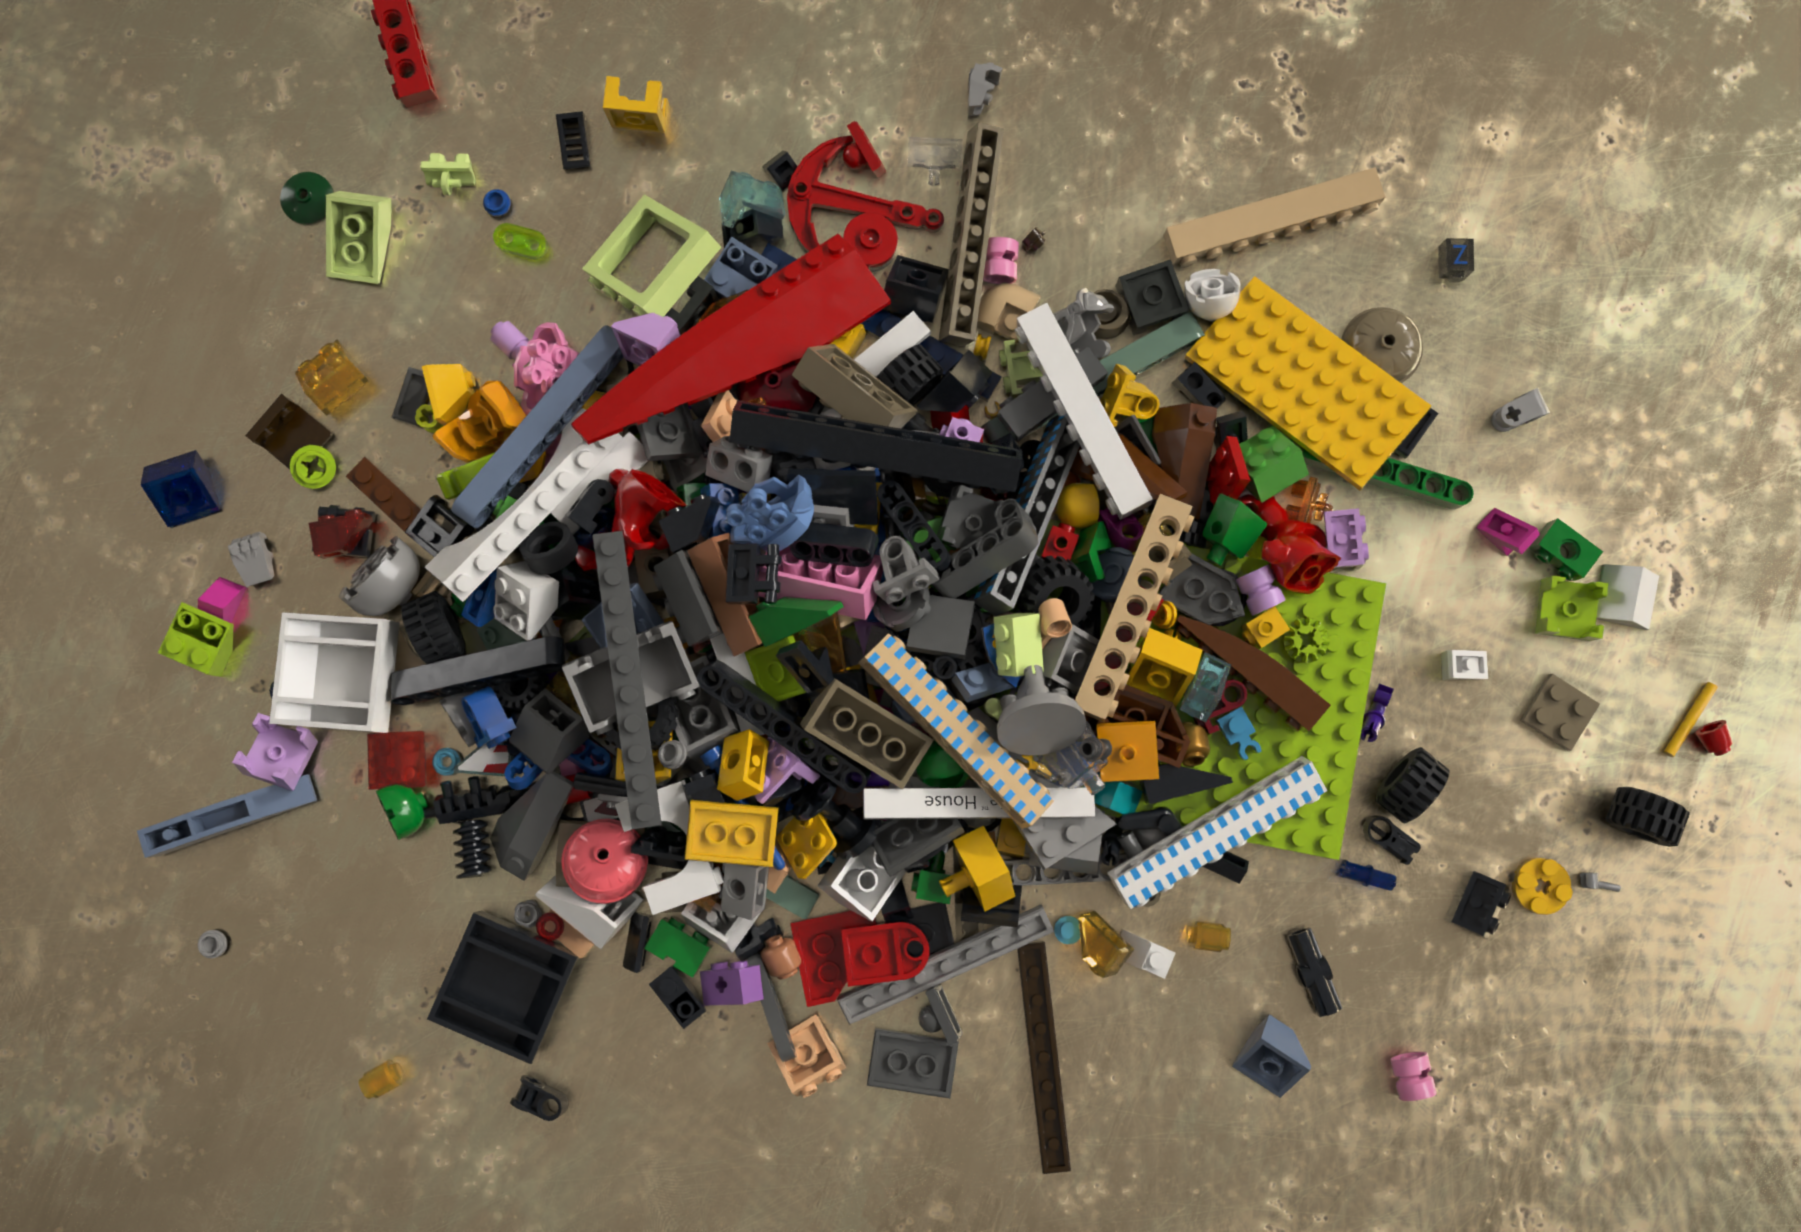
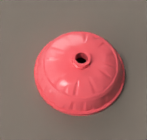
M598 819L579 827L566 842L561 859L564 878L572 891L579 897L598 904L614 903L631 895L642 883L648 867V856L631 853V846L641 837L635 829L624 832L621 822L615 819ZM600 851H607L609 855L606 859L601 860L598 858V853Z

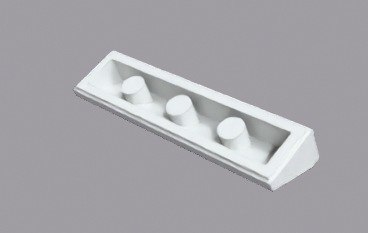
M628 432L551 512L559 522L569 527L573 535L581 527L567 518L565 514L591 481L596 479L608 481L609 474L615 469L640 470L648 462L640 441L632 433Z

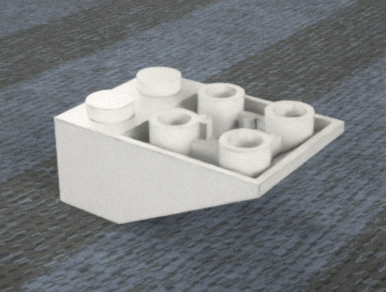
M556 875L535 894L537 898L600 949L629 921L643 901L640 896L633 892L625 899L614 903L598 904L589 902L575 894L570 887H556Z

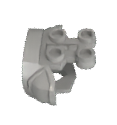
M1083 288L1077 292L1075 302L1053 313L1073 351L1077 348H1080L1082 351L1089 346L1097 358L1106 357L1110 353V344L1101 339L1097 340L1094 333L1101 325L1097 314L1112 313L1114 306L1109 304L1103 296Z

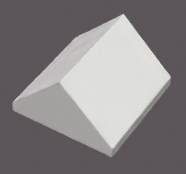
M1603 564L1599 582L1608 583L1607 597L1598 599L1596 619L1649 630L1659 576L1645 567Z

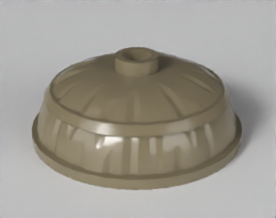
M1386 307L1371 308L1359 313L1349 322L1341 339L1400 383H1403L1414 374L1423 355V341L1415 323L1402 312ZM1390 337L1393 344L1387 345L1384 338Z

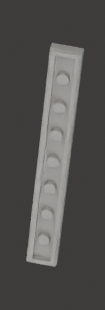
M1041 904L1019 914L1018 928L1000 925L992 926L929 955L924 969L910 979L863 985L838 996L837 1001L850 1025L1051 934L1054 930Z

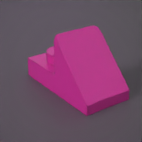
M1494 508L1476 527L1483 536L1507 556L1512 551L1522 555L1540 535L1536 527L1497 508Z

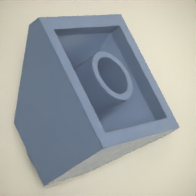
M1269 1014L1254 1029L1232 1067L1281 1098L1310 1071L1311 1064L1294 1030Z

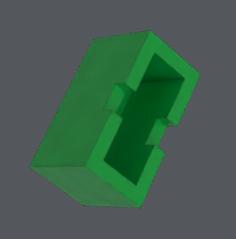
M671 916L668 919L664 917L659 922L644 949L662 960L670 957L676 961L673 965L675 968L693 978L699 971L713 945L708 943L709 938L695 930L694 933L686 930L684 928L686 924L678 918Z

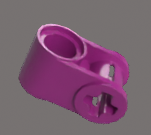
M1108 507L1103 510L1099 509L1097 523L1104 521L1111 542L1115 547H1122L1134 553L1139 546L1143 534L1141 523L1133 514L1120 520L1117 514H1111ZM1124 535H1131L1133 538H1128Z

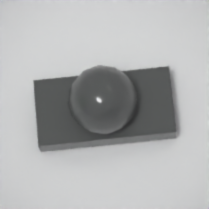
M938 984L925 992L931 1005L921 1009L918 1020L919 1025L927 1032L934 1033L942 1029L950 1045L957 1042L963 1035V1032L942 985Z

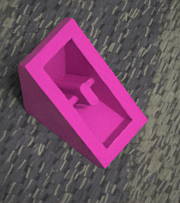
M219 577L198 598V609L232 623L247 587Z

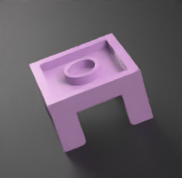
M258 713L252 726L259 734L248 755L245 756L241 751H238L232 763L243 775L294 791L318 740L309 729L297 726V731L277 724H269L270 717Z

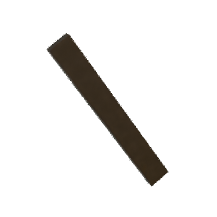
M1045 941L1033 942L1018 948L1017 953L1042 1173L1071 1171L1046 946Z

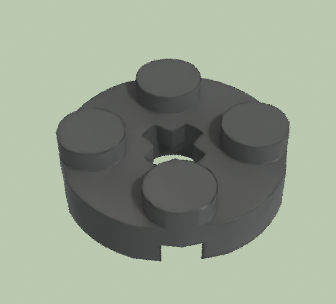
M928 588L917 590L905 596V602L897 607L896 605L899 604V601L887 604L878 595L877 601L873 606L875 617L894 632H901L913 626L930 612L931 605L929 603L930 594Z

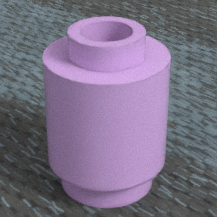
M510 321L498 322L490 332L492 334L491 342L509 359H514L515 361L520 347L527 346L529 341Z

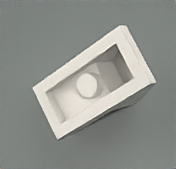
M1447 650L1441 653L1443 680L1488 679L1487 651Z
M1122 929L1112 956L1165 979L1175 952Z

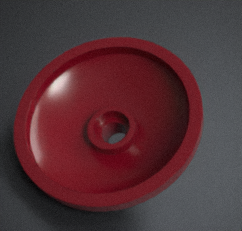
M794 361L782 365L783 369L771 372L769 370L756 375V379L748 383L745 381L737 383L739 401L808 413L814 407L818 396L813 392L803 389L799 385V381L792 376L799 364H795ZM774 377H777L778 382L774 385H771L770 380Z

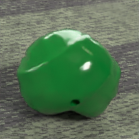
M935 740L915 769L918 779L931 787L960 788L970 777Z

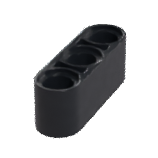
M811 522L808 529L790 545V551L796 558L805 561L867 567L872 563L879 544V538L875 532L866 528Z

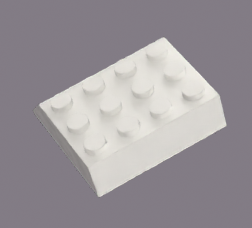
M282 613L269 724L388 733L391 710V674L395 672L400 622L377 618Z

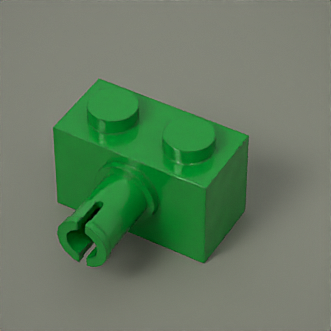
M941 851L928 860L931 863L929 867L913 874L911 891L916 892V899L950 904L951 895L946 897L939 880H943L953 875V873L946 872L943 869L945 853Z

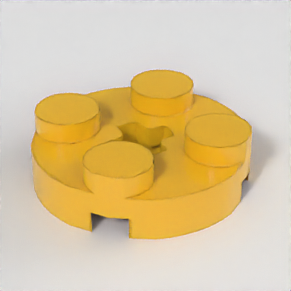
M1531 858L1517 867L1511 889L1515 900L1522 908L1536 914L1548 915L1562 909L1566 902L1571 899L1573 891L1571 889L1570 877L1564 867L1555 860ZM1538 879L1547 882L1546 892L1536 891L1535 887L1538 886Z

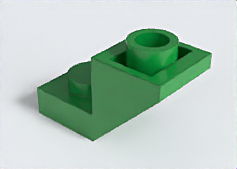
M1104 521L1095 523L1080 531L1070 559L1089 578L1091 583L1105 578L1098 553L1112 548Z

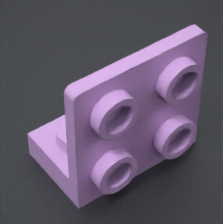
M1359 508L1324 512L1327 549L1341 557L1335 568L1353 566V570H1359L1366 560L1369 559L1367 543H1362L1363 532H1366L1365 516L1360 515Z
M768 737L769 747L763 793L754 796L758 802L764 804L791 775L799 780L804 778L813 784L820 777V774L802 759L771 737Z

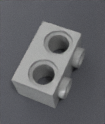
M724 436L710 443L706 476L749 492L755 483H761L770 478L773 455L764 452L762 448L753 447L746 449L738 447L736 443L729 442L730 436Z

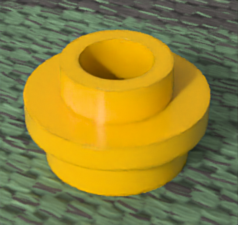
M1163 601L1152 618V622L1161 629L1173 627L1177 619L1175 605L1170 601Z

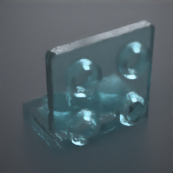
M731 170L719 197L722 225L733 228L736 220L742 218L745 207L779 219L784 218L785 209L782 190L775 183L770 181L763 182L754 179L748 173H738Z

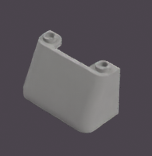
M667 621L636 634L646 707L669 697L678 696L679 700H683L696 694L694 689L700 686L673 622ZM608 646L562 665L563 672L589 733L596 731L597 735L613 729L612 723L617 721Z

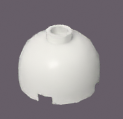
M1205 269L1190 275V281H1185V299L1188 308L1194 315L1208 321H1214L1227 316L1234 310L1239 301L1241 285L1239 278L1231 272H1228V276L1220 274V269Z

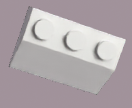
M871 844L857 857L853 858L851 855H847V859H842L838 856L818 884V887L837 903L869 921L874 920L906 872L903 869L890 877Z

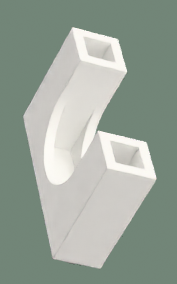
M685 780L657 789L661 821L674 823L687 835L690 800L692 798L690 795H687L684 787L686 783ZM628 800L615 804L624 832L632 829ZM688 860V863L681 872L647 884L643 889L652 915L719 892L722 889L721 884L724 883V878L719 866L714 867L713 862Z

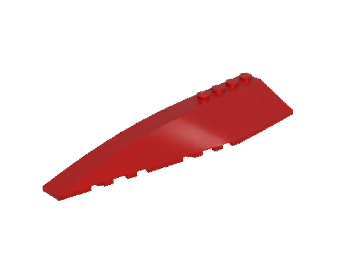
M836 234L676 338L575 419L571 426L589 445L622 432L623 427L630 424H643L648 422V417L661 412L666 415L675 411V407L687 403L689 406L732 389V385L738 382L745 381L748 383L756 379V375L769 370L771 372L783 369L782 365L792 361L795 364L799 363L808 347L829 345L891 304V299L857 251L839 234Z

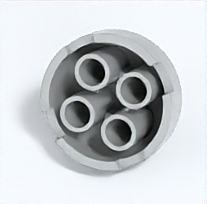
M398 536L390 540L392 544L388 548L381 545L372 553L370 558H367L352 575L351 587L348 589L345 586L341 590L339 598L357 613L365 616L383 615L394 609L398 604L403 606L411 598V590L414 588L419 577L420 564L415 552Z

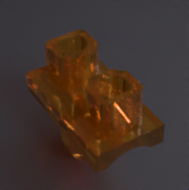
M1309 477V481L1299 480L1293 484L1291 495L1302 498L1303 502L1301 507L1287 505L1286 511L1290 519L1311 524L1314 510L1316 511L1314 515V520L1322 521L1324 512L1333 511L1334 507L1327 503L1328 494L1321 493L1319 501H1317L1321 488L1318 478Z

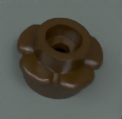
M1035 227L1022 241L1027 247L1026 251L1032 249L1036 252L1045 243L1046 239L1043 237L1046 233L1045 230L1042 232L1038 227Z

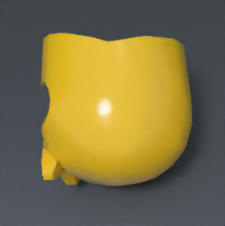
M1072 483L1062 489L1055 511L1062 523L1074 528H1087L1097 523L1099 518V499L1096 484Z

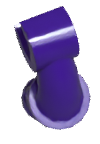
M1379 683L1373 699L1374 702L1370 710L1364 714L1360 735L1362 740H1365L1367 734H1369L1367 742H1373L1377 739L1379 730L1385 725L1384 713L1394 688Z

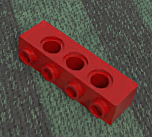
M372 0L374 9L371 10L374 23L381 30V34H378V40L383 51L386 50L388 59H385V65L388 73L394 77L395 83L391 84L395 98L401 100L407 108L437 100L410 0ZM400 22L396 28H391L394 23ZM407 47L404 52L398 53L400 48ZM414 71L411 77L404 78L408 72Z

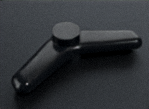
M1167 807L1123 814L1118 822V826L1122 830L1156 829L1163 832L1166 836L1182 828L1178 819Z

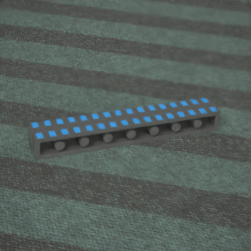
M1058 414L1048 421L1016 498L1018 504L1033 521L1038 536V544L1031 553L980 583L973 600L976 605L995 617L1014 609L1080 447L1078 440L1073 441L1066 429L1069 423L1064 415L1060 417Z

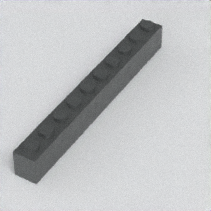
M623 532L593 534L632 829L658 826L662 825Z

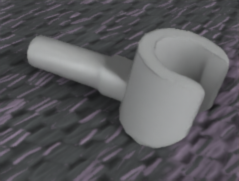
M1580 873L1581 886L1583 888H1603L1619 892L1621 889L1620 885L1598 881V873Z

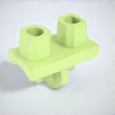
M431 153L428 161H421L420 168L424 172L426 184L433 185V187H441L443 195H451L452 188L475 186L476 178L468 154H457L454 162H446L444 155Z

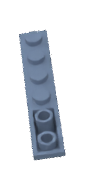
M307 774L300 777L294 791L274 784L138 830L137 834L144 857H158L318 800L310 775Z

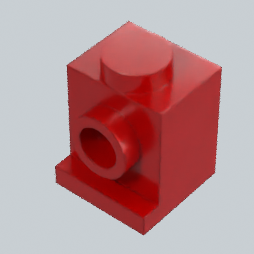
M1059 523L1058 527L1053 525L1040 558L1045 560L1046 556L1052 555L1054 558L1062 556L1065 560H1070L1079 535L1074 533L1075 528L1064 523ZM1064 539L1066 547L1059 548L1056 545V540Z

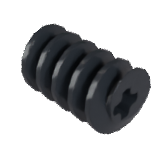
M468 820L452 822L460 825V828L454 830L453 834L461 836V839L453 842L454 846L462 847V850L454 853V856L463 859L462 862L455 865V868L464 870L463 873L456 876V879L484 876L485 873L492 870L491 866L483 864L491 859V855L482 853V851L490 848V844L481 841L489 837L488 832L481 831L482 828L488 826V821Z

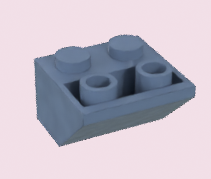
M731 237L704 280L714 287L718 299L728 304L775 274L778 265Z

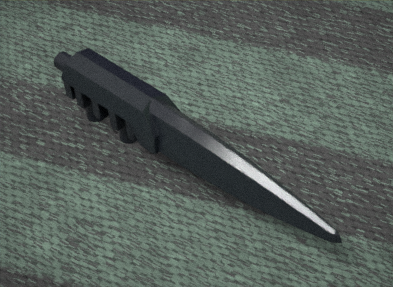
M473 776L468 778L470 791L468 792V789L462 790L461 793L454 794L452 782L444 781L440 783L442 794L437 795L433 800L434 806L423 808L424 819L436 817L439 824H446L503 814L537 781L532 782L528 787L521 790H515L509 785L502 786L497 793L495 785L482 789L479 776Z

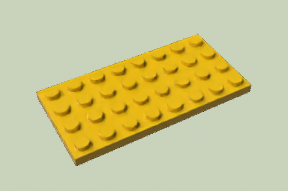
M1255 276L1240 292L1239 301L1234 310L1227 316L1216 319L1204 333L1205 336H1202L1185 355V359L1191 364L1195 362L1208 377L1359 491L1363 489L1432 406Z

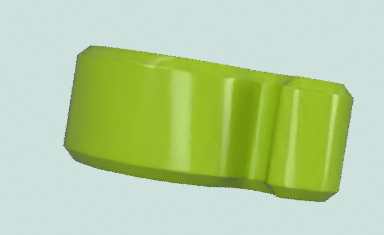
M495 452L437 474L436 479L444 498L451 500L458 497Z

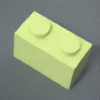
M1015 613L994 617L998 675L1024 676V669L1030 665L1032 666L1033 674H1035L1034 665L1041 666L1044 672L1040 615L1038 613Z

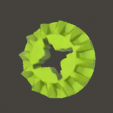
M304 446L299 448L291 457V475L303 487L310 489L321 488L327 485L335 475V460L332 454L322 446ZM316 456H318L317 465L321 467V469L324 470V472L320 470H314L312 474L310 473V476L307 477L308 467L301 462H312L313 459H315Z
M1309 617L1300 618L1288 626L1290 630L1284 633L1283 644L1288 655L1294 660L1310 663L1317 661L1326 653L1330 643L1328 630L1323 627L1320 621ZM1313 631L1311 641L1314 642L1315 646L1306 645L1300 650L1303 640L1297 633L1307 635Z

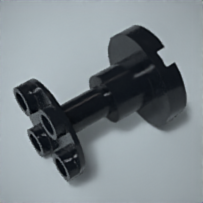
M819 772L820 777L813 784L809 782L803 789L795 792L791 797V803L794 805L793 816L798 821H806L821 813L827 818L826 823L830 830L834 832L833 835L837 844L833 851L842 859H847V855H851L853 858L857 857L875 840L877 835L873 831L876 826H881V819H863V807L852 811L845 804L838 806L831 800L836 792L837 784Z

